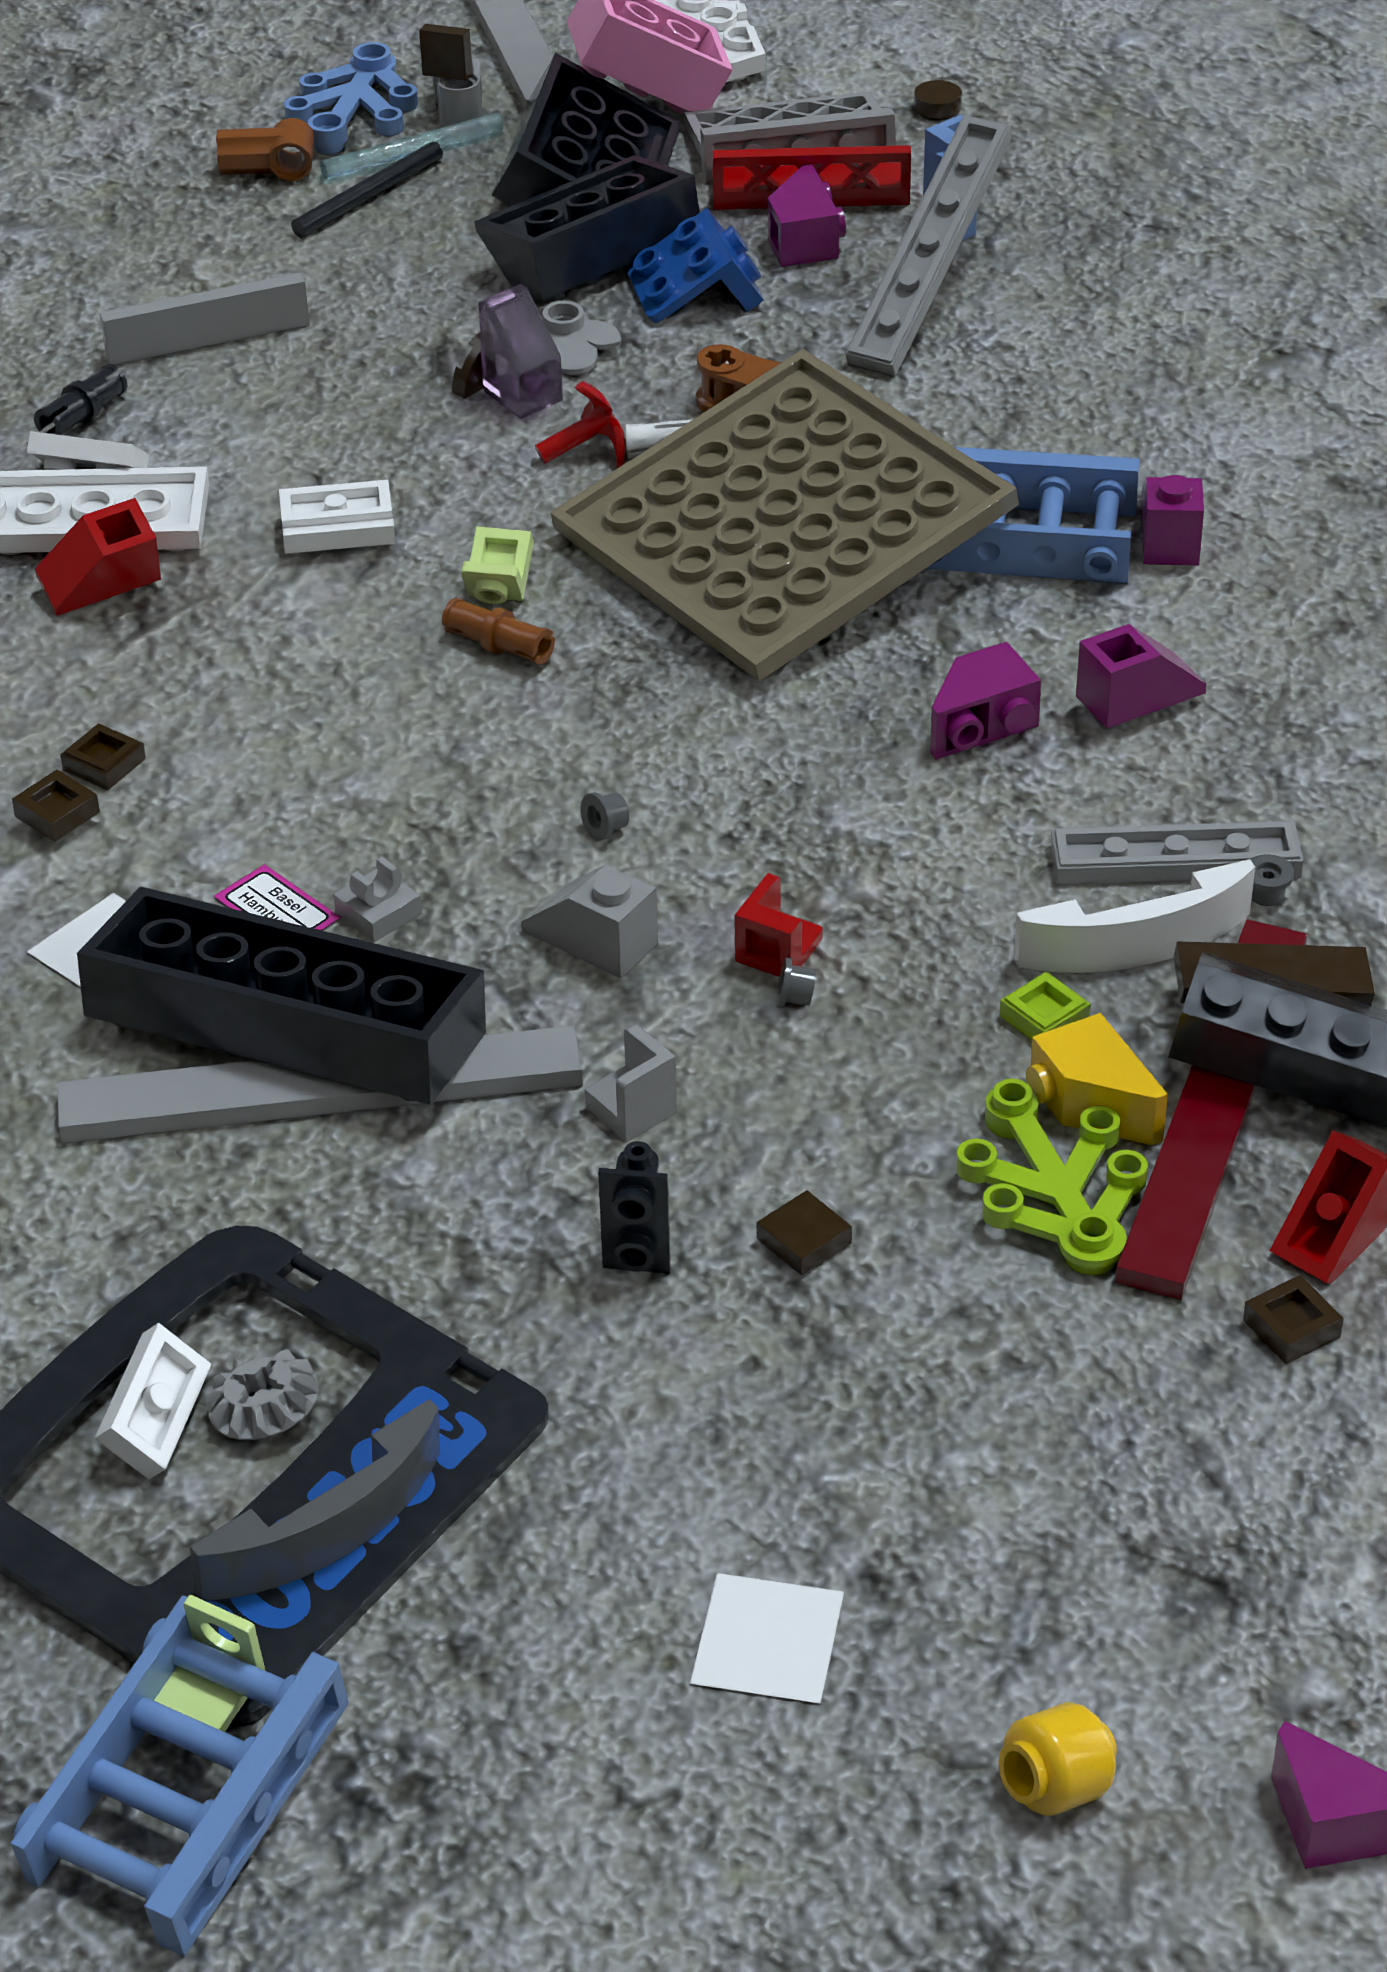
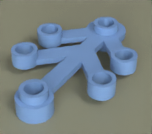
M379 42L363 43L354 48L353 57L350 59L349 64L320 73H307L301 76L299 79L301 96H293L284 101L285 119L296 118L308 123L315 136V150L321 154H335L343 149L344 143L348 139L347 124L360 104L374 116L375 130L378 134L393 136L401 133L404 129L403 112L412 111L418 106L417 88L403 81L395 73L396 59L386 44ZM351 80L348 83L328 88V86ZM379 83L389 91L390 104L371 87L372 84ZM336 103L331 112L313 115V110Z

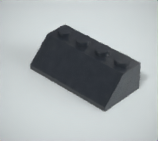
M634 155L474 221L476 232L512 288L534 297L537 301L549 302L560 299L565 295V291L580 284L599 282L605 278V273L619 267H628L642 250L660 242L674 232L681 222L699 214L700 209L693 174Z
M1202 953L1180 1015L1168 1058L1387 1127L1386 1009L1209 953Z

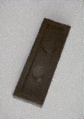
M1177 941L1173 958L1180 1003H1185L1197 964L1203 952L1372 1005L1375 991L1366 947Z

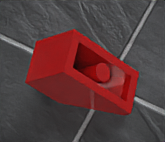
M1332 1130L1269 1251L1321 1281L1331 1284L1387 1226V1154L1359 1139Z

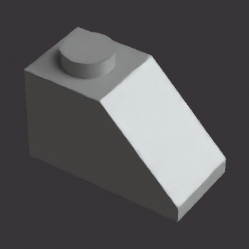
M606 864L559 887L521 921L522 931L612 975L622 978L658 945L657 888Z

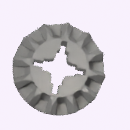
M261 1349L255 1359L247 1362L234 1359L232 1372L214 1376L213 1390L204 1399L210 1421L215 1429L223 1435L234 1439L255 1440L279 1434L301 1421L309 1413L317 1400L319 1384L308 1359H295L289 1349L282 1350L273 1357H269ZM272 1385L273 1388L271 1390L266 1389L267 1386ZM256 1392L253 1397H250L248 1394Z

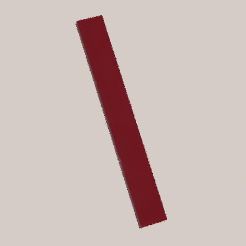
M1246 919L1238 943L1306 945L1308 933ZM1191 1066L1118 1262L1115 1283L1182 1300L1255 1094L1256 1085L1200 1067Z

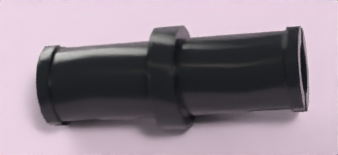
M105 364L99 371L84 381L77 380L71 382L63 388L60 397L35 412L34 423L37 430L40 432L54 422L55 426L45 433L63 435L64 432L79 422L89 423L99 415L102 406L126 392L128 385L124 373L121 372L110 381H107L106 378L115 373L118 367L113 364Z

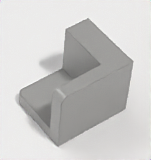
M637 1024L624 1030L625 1066L584 1089L585 1108L626 1143L677 1113L676 1056Z

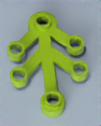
M1019 1079L1001 1080L986 1096L985 1124L993 1134L999 1137L1016 1139L1034 1170L997 1159L995 1146L987 1140L974 1138L962 1142L957 1148L956 1171L959 1177L970 1183L986 1182L992 1184L983 1193V1220L991 1227L997 1229L1013 1228L1057 1242L1066 1263L1079 1273L1099 1275L1110 1271L1120 1259L1127 1241L1126 1231L1119 1223V1220L1133 1194L1139 1193L1146 1186L1148 1170L1146 1158L1133 1150H1120L1113 1153L1107 1161L1106 1183L1108 1186L1091 1210L1081 1193L1105 1150L1113 1147L1118 1142L1120 1129L1118 1113L1106 1106H1092L1085 1109L1080 1116L1079 1140L1064 1165L1037 1121L1038 1098L1031 1087ZM1094 1127H1104L1105 1129H1097ZM970 1160H981L982 1162H972ZM1121 1171H1129V1172H1132V1173H1131V1174H1126V1173H1122ZM1023 1195L1054 1204L1061 1216L1024 1206ZM996 1205H1007L1009 1207L1001 1208Z

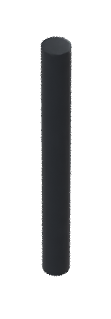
M431 141L297 217L291 222L294 234L299 238L307 236L440 160L443 157L442 147L436 141Z

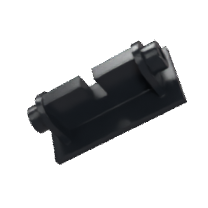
M634 1141L626 1145L624 1151L618 1156L616 1169L599 1168L598 1171L603 1268L633 1272L670 1274L668 1174L658 1173V1155L647 1143L642 1141Z

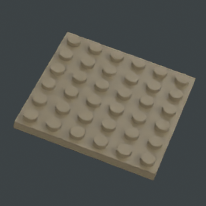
M801 349L550 512L556 531L760 682L1017 507L1019 501L1015 486L805 349Z

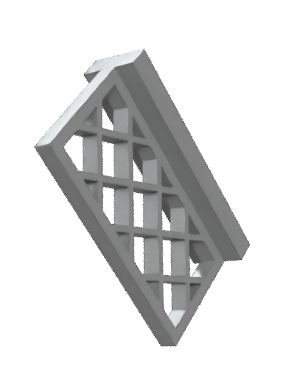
M871 92L684 112V124L702 158V175L706 182L712 181L713 150L896 145L895 113L891 107L881 108Z

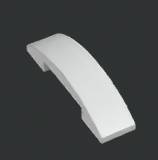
M1249 859L1192 872L1191 891L1088 915L1084 914L1076 899L1018 912L1016 915L1014 960L1019 968L1058 973H1090L1129 969L1171 959L1174 956L1177 941L1212 942L1236 927L1250 914L1255 866Z

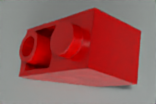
M136 498L82 515L35 568L36 577L55 615L59 616L161 580L157 538Z

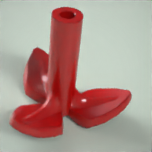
M582 381L574 388L586 396L589 402L584 407L580 420L534 445L543 463L546 464L598 434L606 435L613 444L617 457L616 466L619 468L624 465L626 457V439L622 426L615 418L613 409L606 397L597 388Z

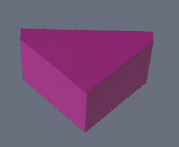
M1284 1721L1277 1733L1271 1780L1304 1868L1308 1869L1386 1855L1387 1772Z

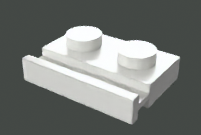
M388 480L279 489L285 554L396 544Z

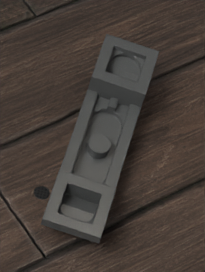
M428 1399L371 1434L373 1463L270 1527L252 1509H249L189 1546L194 1592L201 1600L209 1601L245 1596L276 1588L327 1567L370 1540L409 1504L431 1473L440 1454L438 1407Z

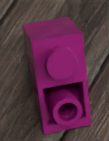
M812 164L803 165L768 197V242L781 267L839 258V238H843L846 235L844 212L841 207L836 208L832 202V194L828 182L821 181Z
M1131 624L1079 641L1076 698L1107 729L1206 693L1207 684L1179 656Z
M1007 641L955 658L931 709L930 754L935 760L1039 726L1041 679Z

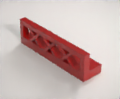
M911 145L713 150L712 184L714 210L768 208V197L800 167L809 164L814 166L822 182H828L831 189L832 202L835 207L910 205Z

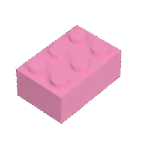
M578 0L566 21L581 66L588 73L602 79L606 78L607 75L615 78L636 95L646 97L648 94L656 96L664 100L669 108L683 115L684 112L711 109L733 71L715 27L655 0Z

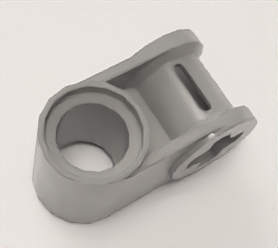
M479 57L472 58L473 75L467 81L432 77L434 101L438 105L440 126L449 133L466 134L482 127V82Z

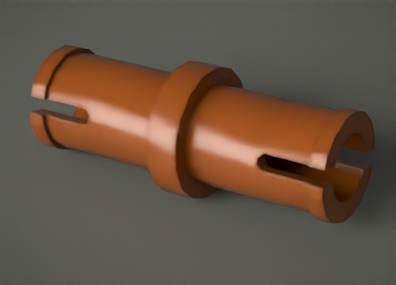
M453 598L448 602L442 614L441 622L445 626L443 629L445 632L480 642L482 648L488 652L501 654L505 651L531 660V662L538 665L544 664L552 655L555 645V637L551 636L553 631L517 620L511 611L500 607L491 611L468 603L463 599Z

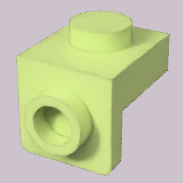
M476 526L470 561H464L461 569V575L468 596L490 604H501L506 600L523 601L534 544L531 531Z

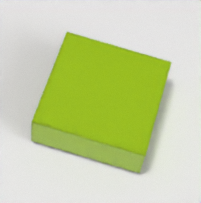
M1044 972L1000 1000L999 1016L1032 1040L1033 1036L1089 1017L1091 1003L1048 972Z

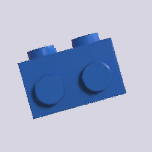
M707 208L696 216L681 222L674 232L654 246L642 250L627 267L628 275L644 311L653 323L661 322L720 279L747 312L764 301L755 281L761 278V274L746 254L749 250L743 239L733 226L724 230Z

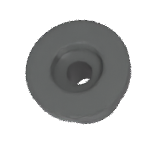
M593 792L586 794L581 801V819L587 833L597 841L605 840L611 836L612 831L628 825V805L619 793L602 796L599 793Z
M1264 854L1251 858L1250 860L1255 866L1252 901L1263 906H1273L1281 903L1285 898L1286 888L1292 883L1294 878L1293 866L1286 859L1276 855Z
M785 957L778 982L776 1007L784 1008L785 1003L810 1006L815 986L816 969L792 965V958Z

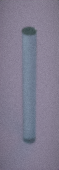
M496 112L322 160L320 162L321 172L325 180L400 160L431 141H436L443 148L503 131L502 118Z

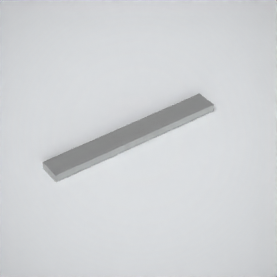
M575 1026L484 1035L433 1102L583 1086L582 1066ZM258 1060L58 1082L59 1131L62 1143L422 1104L421 1102L407 1101L398 1096Z

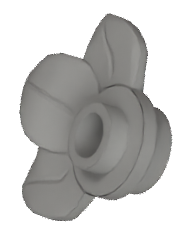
M557 301L543 309V316L539 319L537 328L521 336L519 355L527 363L551 360L552 365L559 372L577 376L591 371L596 366L597 350L621 345V336L617 328L605 321L589 320L584 314L581 305L572 301Z

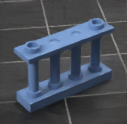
M955 447L1015 486L1019 505L1015 509L1040 510L1038 525L1005 523V514L926 569L1128 583L1131 531L1116 530L1118 515L1136 516L1140 458ZM1062 512L1095 514L1094 529L1060 527Z
M184 1595L181 1596L167 1618L159 1619L151 1627L146 1636L142 1654L39 1803L34 1802L24 1810L16 1824L13 1840L10 1843L25 1881L33 1886L40 1888L52 1868L61 1858L146 1898L144 1908L157 1944L183 1957L186 1956L349 1704L339 1663L315 1652L310 1654L297 1675H290L283 1679L192 1639L183 1603L187 1599ZM178 1666L272 1708V1713L256 1737L250 1736L243 1741L154 1700ZM145 1732H148L230 1769L231 1775L214 1800L208 1799L202 1804L122 1766ZM104 1794L189 1833V1839L172 1864L167 1863L158 1868L79 1831V1829Z

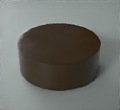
M944 80L926 81L919 84L914 90V109L922 117L943 120L955 116L961 110L962 90L952 82Z

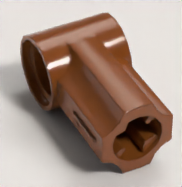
M296 118L283 119L274 128L217 130L218 169L221 175L274 173L283 180H301L308 175L312 168L315 137L313 130L306 122ZM285 147H295V148L299 149L300 151H298V152H288V151L284 150L283 148H285Z

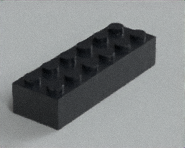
M140 886L77 952L83 1014L86 1017L110 1022L119 1027H129L168 1037L178 1042H187L219 1050L232 1056H242L398 1096L407 1101H417L431 1105L486 1034L484 970L146 887Z

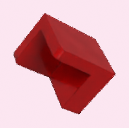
M770 873L766 874L734 915L735 962L780 977L785 957L792 958V965L802 966L823 939L822 926L781 912V877Z

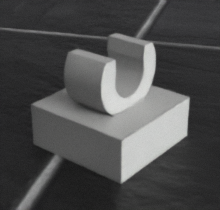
M383 857L376 860L377 869L365 876L356 871L351 874L349 885L333 894L335 913L373 942L422 914L421 896L402 882L401 871Z

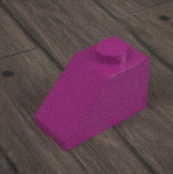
M1180 475L1146 477L1141 490L1143 564L1199 566L1204 519L1202 478H1186Z

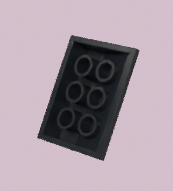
M555 52L530 96L491 196L501 200L507 207H510L634 155L667 166L682 122L605 79L593 76L583 67Z

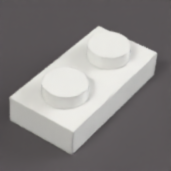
M30 431L27 447L28 454L44 462V470L77 469V467L91 469L148 468L150 455L133 444Z
M160 1323L143 1332L96 1433L95 1439L147 1479H151L166 1470L211 1367V1363Z

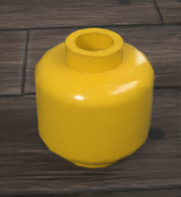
M1065 1702L1018 1719L1012 1723L1005 1734L1003 1748L1000 1751L998 1761L999 1772L1005 1788L1017 1802L1024 1804L1035 1813L1053 1816L1099 1799L1106 1794L1114 1780L1117 1746L1112 1732L1101 1722L1098 1716L1083 1705Z

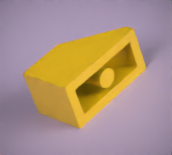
M1101 1013L1032 1037L1031 1064L1026 1069V1081L1036 1094L1038 1103H1045L1061 1125L1079 1129L1080 1116L1085 1109L1092 1106H1106L1115 1110L1120 1117L1119 1138L1147 1145H1155L1164 1141L1168 1094ZM1094 1127L1097 1129H1105L1104 1127Z

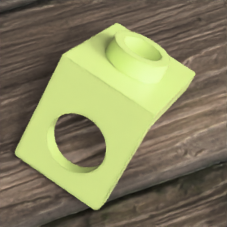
M193 1595L187 1597L183 1607L192 1639L265 1670L255 1626L252 1622ZM209 1623L215 1624L226 1630L237 1640L238 1643L230 1641L221 1636L220 1634H218L209 1625ZM177 1666L154 1701L225 1732L248 1697Z

